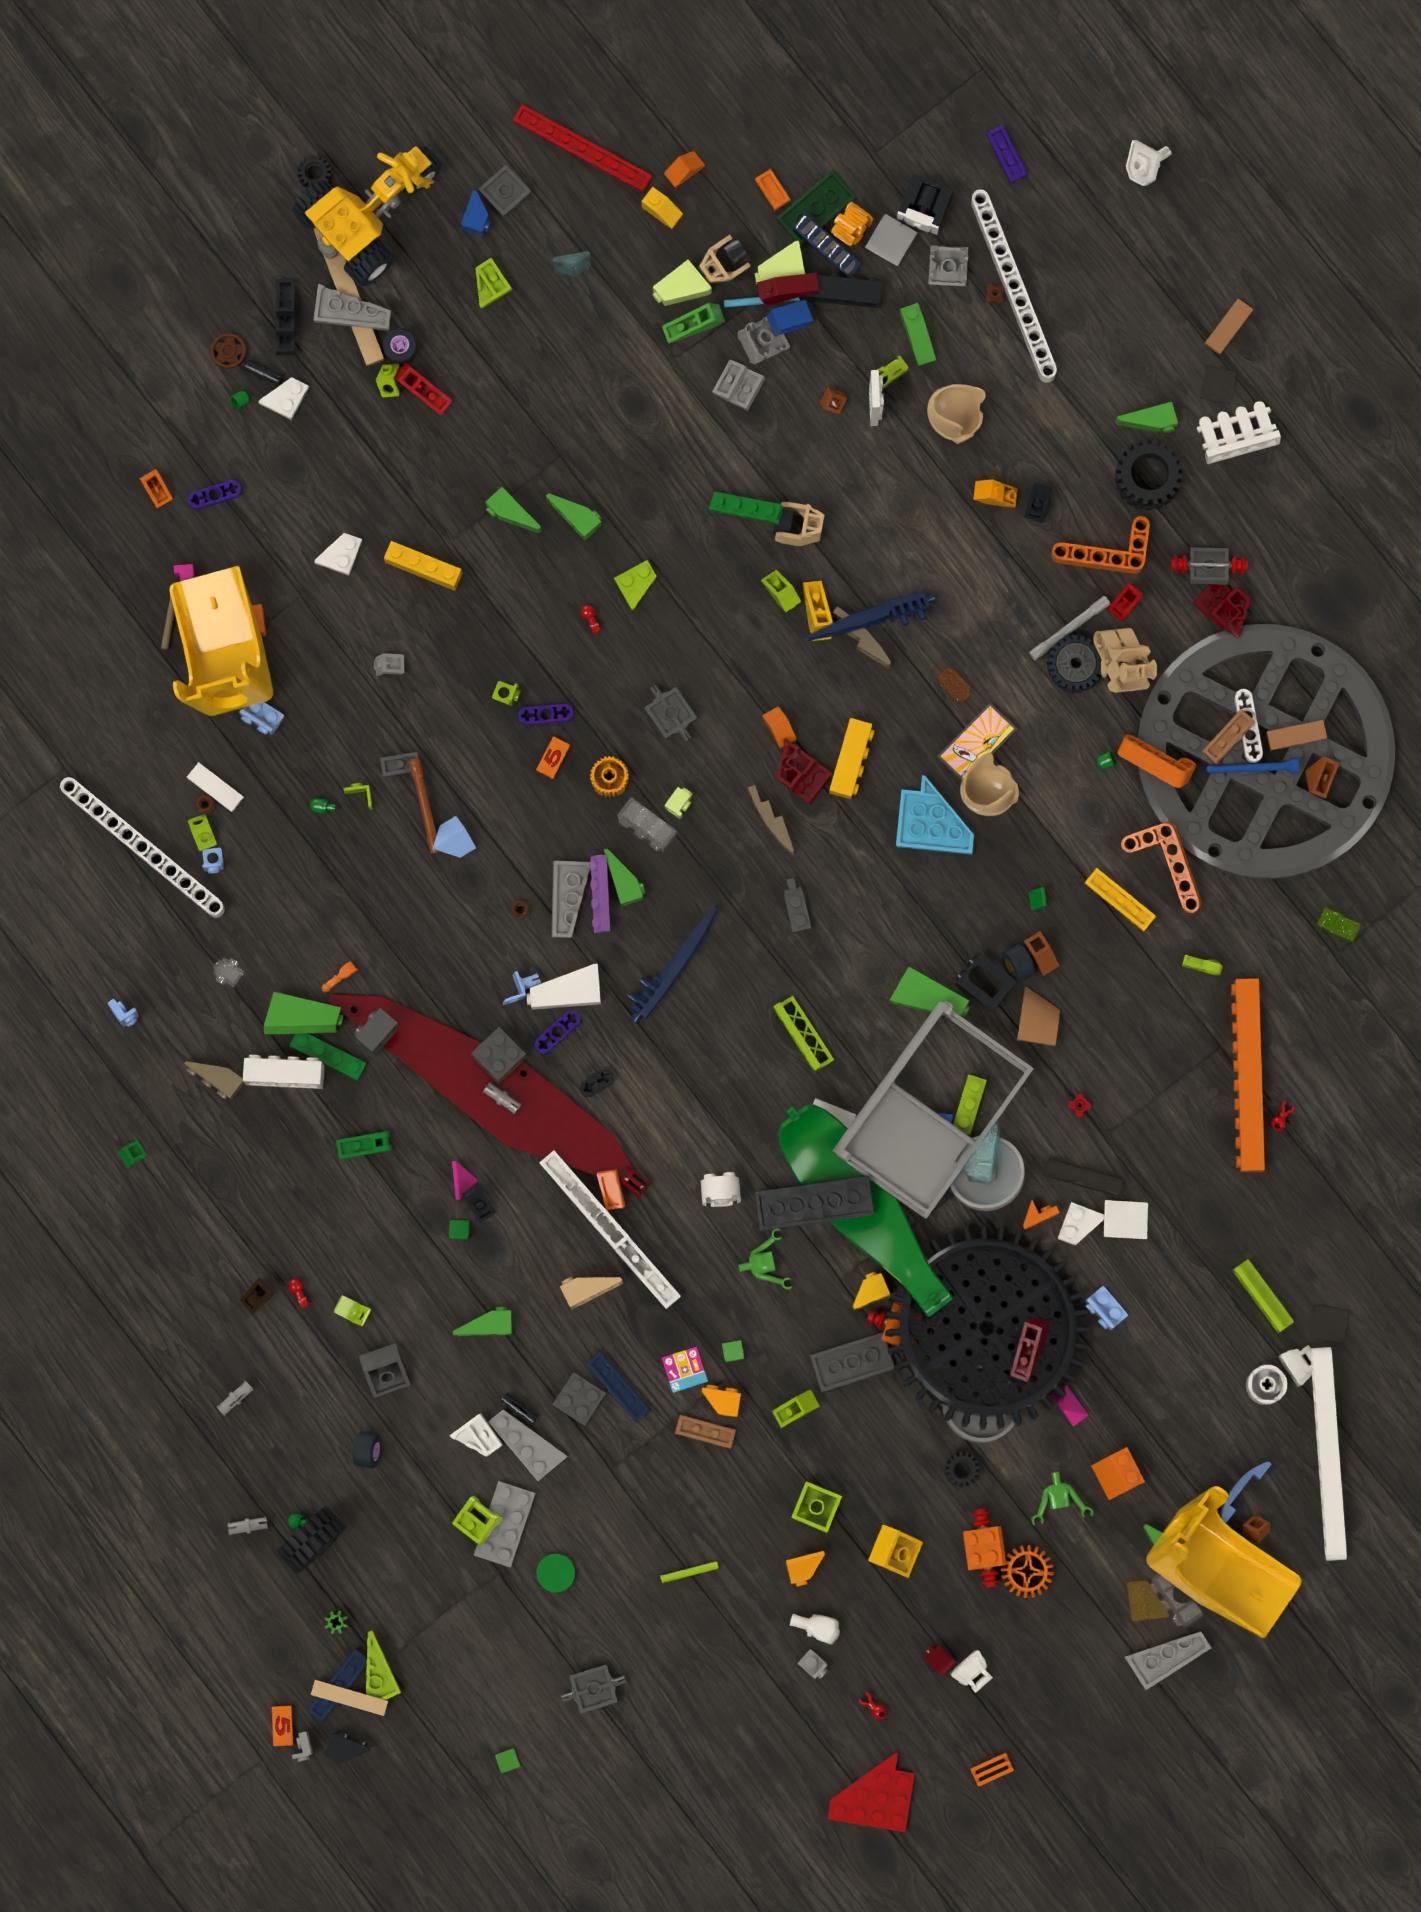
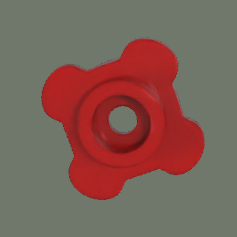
M1078 1094L1076 1099L1068 1104L1069 1108L1076 1112L1077 1117H1082L1083 1113L1086 1110H1090L1092 1106L1090 1102H1087L1083 1094Z

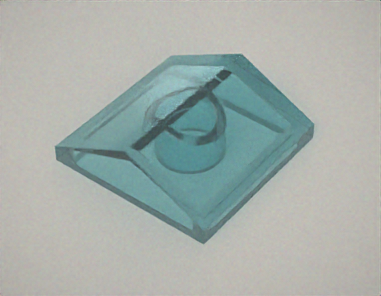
M590 251L552 258L554 272L572 277L577 276L591 265Z

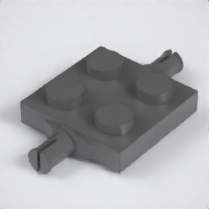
M653 685L650 690L656 698L644 709L665 740L674 734L680 733L685 742H687L692 737L686 728L697 720L696 715L677 687L669 692L661 693L657 685Z
M607 1664L571 1675L569 1678L572 1684V1692L561 1695V1698L569 1696L562 1699V1702L574 1699L578 1704L580 1714L617 1703L615 1686L625 1684L626 1680L618 1682L625 1679V1676L613 1679L609 1674Z

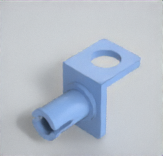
M514 972L512 976L519 995L505 999L503 1005L524 999L526 989L541 984L538 974L536 973L521 979L518 972Z

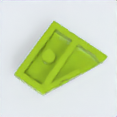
M492 258L475 268L481 310L512 291V288Z
M648 560L615 577L614 580L633 611L657 576Z

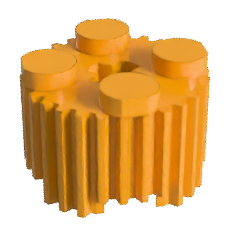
M850 202L845 209L844 215L840 213L834 220L836 224L832 228L831 233L848 246L853 245V243L857 245L864 236L863 233L867 228L866 225L870 227L874 218L861 207Z
M604 756V759L601 758V761H597V764L595 763L594 767H592L590 779L592 787H594L598 794H601V796L604 794L605 797L609 796L610 798L611 796H618V794H622L625 791L629 775L627 767H625L624 763L622 764V761H619L618 758L615 759L614 756L612 758ZM608 773H612V776H615L611 780L604 778L608 776Z

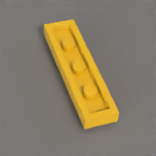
M1098 868L1085 881V885L1143 932L1156 918L1151 911Z

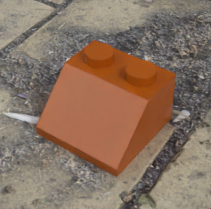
M1127 1447L1091 1465L1108 1500L1145 1482Z

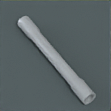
M1103 595L1090 605L1087 610L1046 641L1041 642L1028 653L1034 661L1038 660L1059 640L1064 639L1094 615L1110 605L1109 600Z

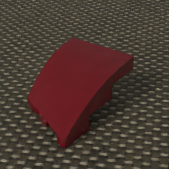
M1209 584L1192 604L1226 632L1237 638L1241 636V629L1246 619V610L1249 607L1250 598L1238 586L1230 589L1227 585Z
M785 738L776 778L798 797L811 805L833 774Z

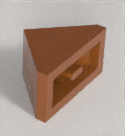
M1323 756L1305 771L1309 792L1326 799L1339 763Z

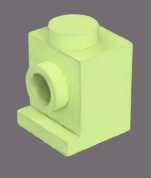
M677 787L664 805L665 809L681 819V811L685 812L691 804L689 800L692 793L685 788L681 790Z

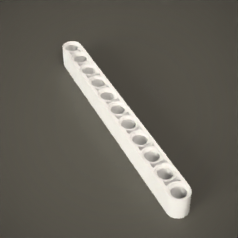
M977 190L972 195L971 205L1039 378L1043 382H1051L1054 380L1057 371L1055 362L989 195L984 190ZM978 197H982L985 200V202L979 204L975 201V199ZM988 214L992 219L985 221L982 216ZM995 231L999 236L992 238L989 236V233ZM1001 248L1005 251V254L998 255L995 250ZM1010 266L1012 271L1005 272L1002 267ZM1014 282L1018 284L1019 287L1017 289H1011L1009 287V284ZM1023 300L1025 305L1020 307L1016 304V301ZM1024 317H1030L1032 319V322L1030 324H1026L1023 322L1022 319ZM1031 334L1038 335L1039 340L1032 341L1029 338V336ZM1042 351L1046 354V357L1039 358L1036 353ZM1046 368L1051 369L1053 374L1045 375L1043 370Z
M68 777L62 780L60 788L65 796L206 913L214 918L223 915L224 905L215 895L75 779ZM73 783L75 785L74 789L67 792L65 790L66 785ZM82 796H89V801L87 803H80V798ZM98 807L104 809L103 814L100 816L94 815V811ZM111 820H118V825L116 827H109V822ZM127 831L133 833L132 838L129 840L123 839V835ZM140 844H147V849L144 852L138 851ZM156 855L162 857L159 864L152 863V859ZM169 868H176L175 875H167V870ZM190 880L191 885L188 888L181 887L182 881ZM200 891L206 894L203 900L196 899V894ZM213 904L220 905L219 911H210V907Z
M1331 1347L1311 1348L1310 1356L1326 1561L1346 1560L1347 1552Z

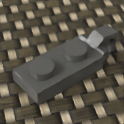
M794 878L787 879L788 890L784 891V898L792 932L811 929L803 891L801 887L796 888Z

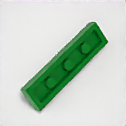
M714 491L709 510L778 525L784 507L781 504Z
M307 1033L295 1034L289 1045L291 1048L311 1058H318L323 1064L357 1081L367 1065L365 1062Z

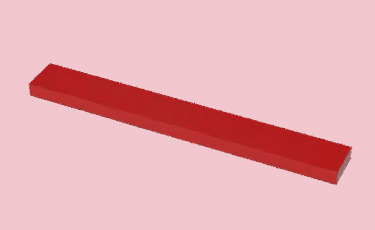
M521 105L513 119V122L642 193H644L652 179L651 174L524 105Z

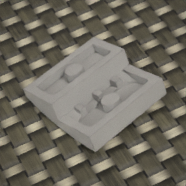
M885 214L865 248L899 266L918 232L903 223L901 225V222Z
M729 360L712 392L720 398L748 411L766 378L747 369L746 366Z

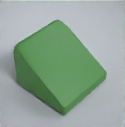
M741 1340L722 1343L725 1363L744 1360Z
M1145 1524L1143 1529L1154 1546L1162 1532Z
M514 1748L495 1755L501 1773L520 1767Z

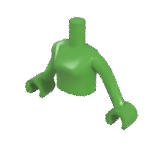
M774 1229L772 1236L751 1252L749 1262L738 1264L740 1272L751 1270L756 1278L780 1284L784 1289L790 1290L793 1286H784V1282L791 1280L790 1278L781 1279L764 1274L775 1271L772 1251L761 1253L775 1240L779 1241L782 1239V1237H774L776 1231H781L780 1229Z
M1059 1471L1052 1472L1053 1484L1044 1489L1038 1513L1031 1517V1523L1035 1525L1034 1519L1039 1517L1040 1523L1043 1524L1042 1516L1048 1498L1050 1509L1070 1506L1069 1493L1081 1509L1082 1517H1084L1086 1509L1090 1510V1516L1093 1515V1510L1084 1505L1070 1484L1061 1483Z

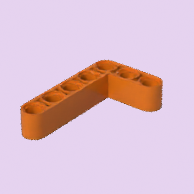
M1143 516L1134 519L1131 527L1128 552L1069 543H1057L1053 546L1051 557L1053 561L1060 564L1137 574L1141 572L1145 563L1150 523ZM1137 523H1143L1145 525V529L1138 530L1135 525ZM1139 541L1143 544V547L1137 549L1133 546V543ZM1058 549H1062L1065 552V555L1063 557H1059L1056 555L1055 551ZM1081 552L1084 558L1076 559L1074 553ZM1099 554L1102 556L1103 560L1101 562H1096L1093 559V556ZM1119 557L1122 563L1116 565L1112 562V558ZM1138 560L1140 566L1133 567L1131 561Z
M1165 822L1124 837L1121 846L1124 851L1129 853L1161 843L1183 909L1189 913H1194L1200 909L1202 901L1177 828L1173 823ZM1164 826L1171 828L1172 833L1170 836L1163 834ZM1146 832L1153 834L1154 839L1152 842L1145 840ZM1129 838L1135 840L1136 845L1133 849L1127 846ZM1171 844L1177 846L1178 852L1176 854L1169 852ZM1177 862L1184 865V871L1181 873L1175 869ZM1183 880L1190 883L1188 891L1183 890L1181 887ZM1191 898L1197 903L1195 909H1191L1187 904Z

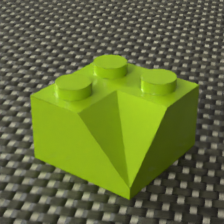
M805 1482L791 1518L827 1533L842 1496Z

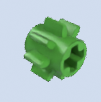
M331 1611V1617L324 1618L328 1621V1625L325 1628H331V1634H334L335 1630L342 1634L341 1628L348 1627V1625L344 1624V1620L348 1617L342 1618L341 1611L337 1615H334ZM339 1617L341 1625L334 1628V1624L331 1621Z

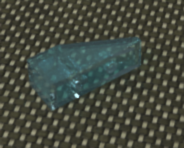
M994 1123L970 1156L969 1163L965 1164L964 1174L967 1175L969 1182L992 1184L1000 1135L999 1123Z

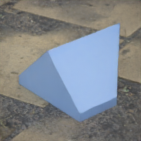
M455 816L440 825L432 849L461 858L476 849L460 820Z

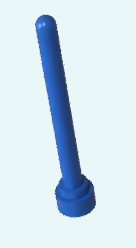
M1290 758L1287 762L1213 765L1208 766L1206 771L1208 773L1287 770V772L1294 774L1299 773L1298 758Z

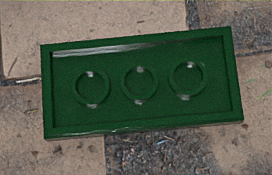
M832 170L781 213L776 220L795 241H799V245L802 247L807 241L793 229V226L805 213L823 229L842 213L850 202H855L857 196Z

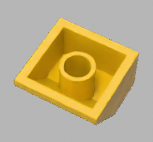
M882 1525L868 1561L909 1578L923 1542L899 1530Z

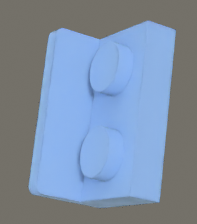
M264 702L244 707L243 710L239 711L244 722L249 725L254 723L258 726L257 730L265 735L267 733L273 735L285 715Z
M112 999L108 1002L109 1008L123 1027L126 1025L130 1027L138 1021L136 1018L139 1015L135 1007L127 1012L120 1001L116 1002Z
M1104 1286L1086 1300V1308L1092 1315L1094 1313L1097 1314L1100 1318L1098 1322L1105 1330L1108 1328L1111 1331L1128 1316Z

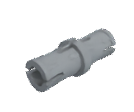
M490 1082L483 1093L496 1100L499 1106L503 1105L513 1114H516L517 1109L519 1110L522 1104L508 1096L506 1091H501Z
M244 1381L241 1386L234 1392L231 1391L229 1396L216 1407L225 1416L237 1404L240 1405L241 1400L253 1391V1388Z
M267 1517L251 1520L245 1518V1521L228 1523L229 1535L243 1532L249 1534L251 1531L268 1529Z

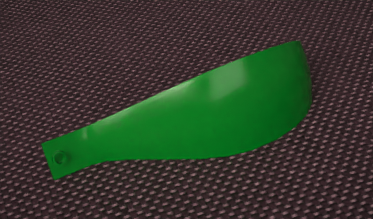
M815 1104L806 1105L798 1112L793 1107L786 1111L790 1118L779 1127V1145L786 1162L800 1185L864 1177L862 1173L832 1152L848 1129L834 1115ZM870 1180L875 1214L829 1222L848 1240L896 1278L907 1289L924 1313L930 1317L950 1302L953 1296L928 1264L899 1200Z

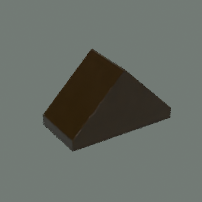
M258 1278L240 1301L254 1314L275 1293Z

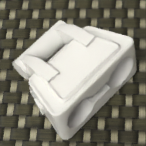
M1309 1345L1303 1348L1302 1351L1292 1349L1278 1357L1298 1387L1302 1386L1312 1375L1311 1365H1308L1303 1357L1306 1354L1311 1362V1348Z
M974 1650L950 1672V1675L962 1685L966 1686L969 1684L975 1693L993 1678L985 1670L987 1667L986 1661L978 1650ZM982 1673L984 1676L974 1684L972 1680Z

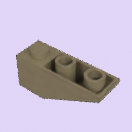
M188 1061L184 1063L188 1067L186 1069L187 1072L194 1077L198 1074L203 1078L201 1081L209 1088L214 1086L218 1089L216 1093L225 1100L227 1097L232 1100L244 1085L243 1078L229 1068Z

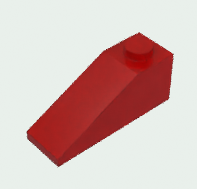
M406 362L399 369L395 379L439 415L452 402L448 396Z

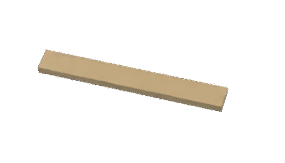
M317 227L313 228L316 238L319 240L322 237L321 232ZM340 253L332 259L324 256L337 291L361 300L354 281L344 271L345 258ZM352 327L366 366L383 361L384 357L373 329Z

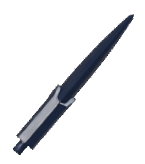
M921 591L884 602L881 605L831 623L806 636L805 641L832 637L877 624H884L888 618L891 623L899 618L902 625L907 626L910 624L908 618L912 617L914 613L918 615L920 621H924L927 619L925 612L929 609V603L934 602L935 597L933 594L926 596Z
M717 905L686 939L661 971L659 977L655 976L651 982L644 977L640 979L638 983L646 988L640 997L632 992L627 996L634 1003L630 1008L635 1012L630 1018L633 1023L636 1024L640 1017L648 1018L684 970L706 934L718 910Z

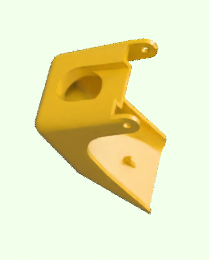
M235 566L173 583L170 586V595L189 672L188 686L179 680L173 682V689L177 699L207 716L222 714L270 700L273 696V687L262 635L240 567Z
M1214 1486L1179 1509L1148 1553L1146 1558L1147 1564L1198 1604L1259 1637L1265 1638L1298 1591L1302 1580L1298 1574L1250 1543L1220 1518L1217 1508L1227 1502L1229 1495L1224 1489Z

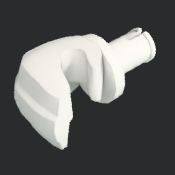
M795 1614L792 1615L790 1626L805 1629L808 1632V1637L813 1636L817 1640L828 1644H833L839 1637V1622L834 1618L813 1614L809 1619Z

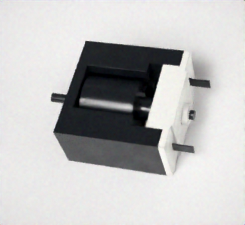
M913 174L897 213V220L914 227L916 230L920 229L937 235L953 196V189L936 183L938 178L936 174L933 181Z

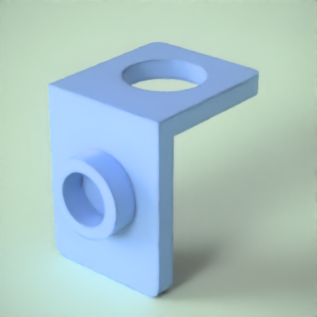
M221 848L204 849L202 851L204 860L202 867L205 872L218 873L219 870L224 869ZM210 853L218 855L219 859L216 863L208 862L207 857Z

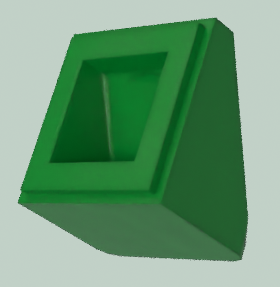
M1044 887L1029 892L1031 910L1046 908Z
M138 1140L122 1147L118 1152L127 1168L148 1156Z
M450 1220L449 1239L469 1240V1220Z

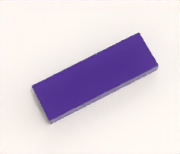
M1002 125L987 132L986 136L1010 184L1027 177L1028 174L1004 126Z

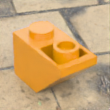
M993 479L976 481L973 500L984 504L1013 508L1016 507L1018 489Z
M707 1385L706 1388H702L703 1395L718 1415L737 1418L741 1393H737V1389L726 1388V1391L718 1390V1386Z

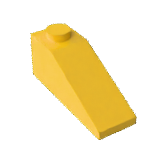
M822 581L804 582L803 591L810 633H813L833 623ZM831 637L821 638V639H816V640L831 639Z

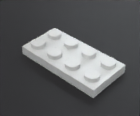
M871 370L870 426H878V421L882 420L884 406L882 394L883 377L879 376V370Z

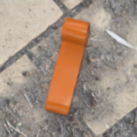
M1125 735L1117 752L1122 758L1177 788H1181L1189 782L1196 768V764L1192 760L1181 758L1177 761L1132 735Z

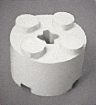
M727 1172L723 1176H716L715 1174L704 1175V1179L701 1180L702 1205L706 1206V1203H711V1207H724L733 1205L732 1201L736 1200L737 1204L740 1203L739 1178L735 1177V1173Z
M1262 1365L1249 1374L1246 1381V1390L1249 1397L1256 1403L1270 1405L1279 1401L1286 1393L1287 1379L1276 1366ZM1268 1380V1384H1271V1387L1267 1390L1262 1386V1383Z

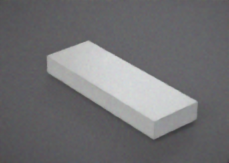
M199 762L187 776L191 782L231 812L236 809L244 798Z

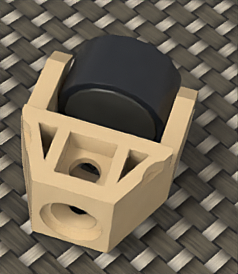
M728 235L708 249L698 269L708 284L727 282L751 267L747 263L750 261V258L741 243L736 238L732 239ZM721 246L736 271L726 272L716 258V252ZM709 267L714 269V273L709 272Z
M782 502L781 505L784 508L779 524H774L773 535H776L775 541L794 546H803L820 541L824 514L813 509L809 504L802 505ZM793 514L804 518L802 533L799 535L790 533Z

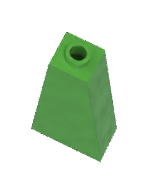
M908 967L889 1001L895 1005L931 1013L939 1001L944 1002L946 1000L954 1006L953 1010L955 1013L963 1017L966 1016L970 1008L967 1006L969 1000L911 967Z
M273 992L264 1023V1034L333 1033L337 1031L338 1026L342 1025L344 1015H341V1007Z

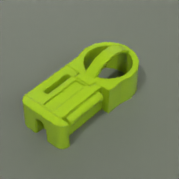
M897 356V359L885 367L882 366L877 369L879 373H883L879 376L883 378L887 376L888 378L887 382L883 384L882 389L908 371V366L901 356Z
M1188 955L1184 956L1182 964L1183 967L1218 976L1221 975L1223 967L1216 960H1202Z

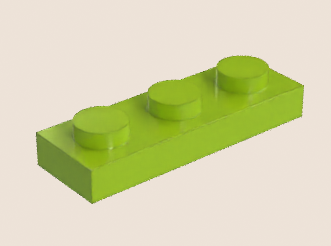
M969 1074L953 1125L970 1136L987 1080Z

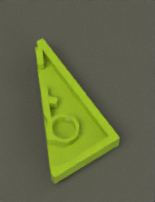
M373 1630L368 1631L366 1695L386 1700L401 1693V1690Z

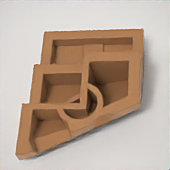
M1028 987L1024 989L1017 1040L1055 1046L1060 1010Z

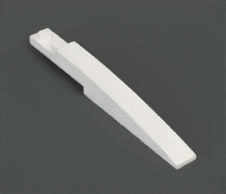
M554 1150L540 1162L552 1179L665 1309H668L681 1297Z

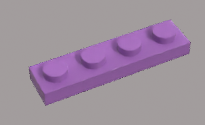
M607 855L592 856L590 861L592 875L590 886L593 896L591 905L594 917L592 925L594 933H604L610 931Z

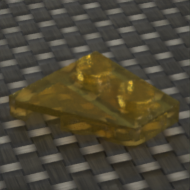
M1146 1580L1126 1583L1132 1622L1169 1617V1613Z

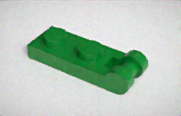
M390 1131L336 1140L339 1160L393 1151L392 1145L389 1143ZM381 1139L382 1146L377 1147L376 1140Z

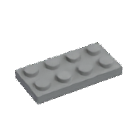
M498 1481L489 1510L494 1514L500 1515L502 1521L494 1528L482 1546L477 1544L474 1556L511 1568L536 1493Z

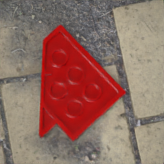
M894 1753L833 1797L830 1801L828 1819L905 1832L915 1773L895 1770L898 1753Z

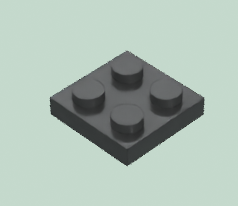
M507 165L501 168L478 189L482 196L503 218L531 194V190Z
M573 1372L552 1405L585 1426L606 1393Z

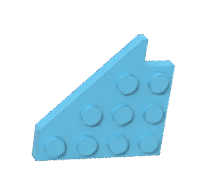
M922 775L921 791L901 790L896 847L972 855L974 834L926 776Z

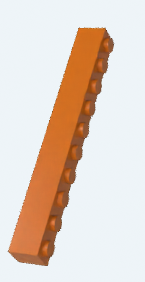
M1235 979L1234 984H1231V996H1234L1235 1003L1231 1004L1232 1015H1235V1022H1232V1034H1236V1041H1233L1232 1044L1233 1053H1236V1060H1233V1072H1237V1079H1234V1091H1237V1099H1234V1109L1238 1110V1118H1235V1129H1238L1239 1137L1235 1138L1236 1149H1239V1156H1236V1168H1240V1172H1263L1265 1170L1259 979Z

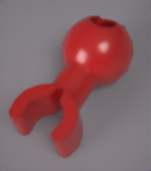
M584 605L581 609V616L588 620L593 634L601 632L594 617L595 609L590 605Z
M1286 1101L1281 1105L1279 1116L1274 1117L1271 1121V1126L1276 1131H1281L1286 1127L1285 1119L1295 1110V1106H1293L1291 1110L1285 1112Z
M295 1278L289 1282L288 1289L296 1295L301 1308H304L309 1303L302 1291L303 1282Z
M866 1692L865 1694L868 1696L870 1703L862 1702L861 1699L858 1700L859 1703L869 1707L872 1710V1716L876 1720L884 1719L887 1715V1709L883 1705H877L872 1700L871 1695ZM880 1713H885V1716L880 1717Z

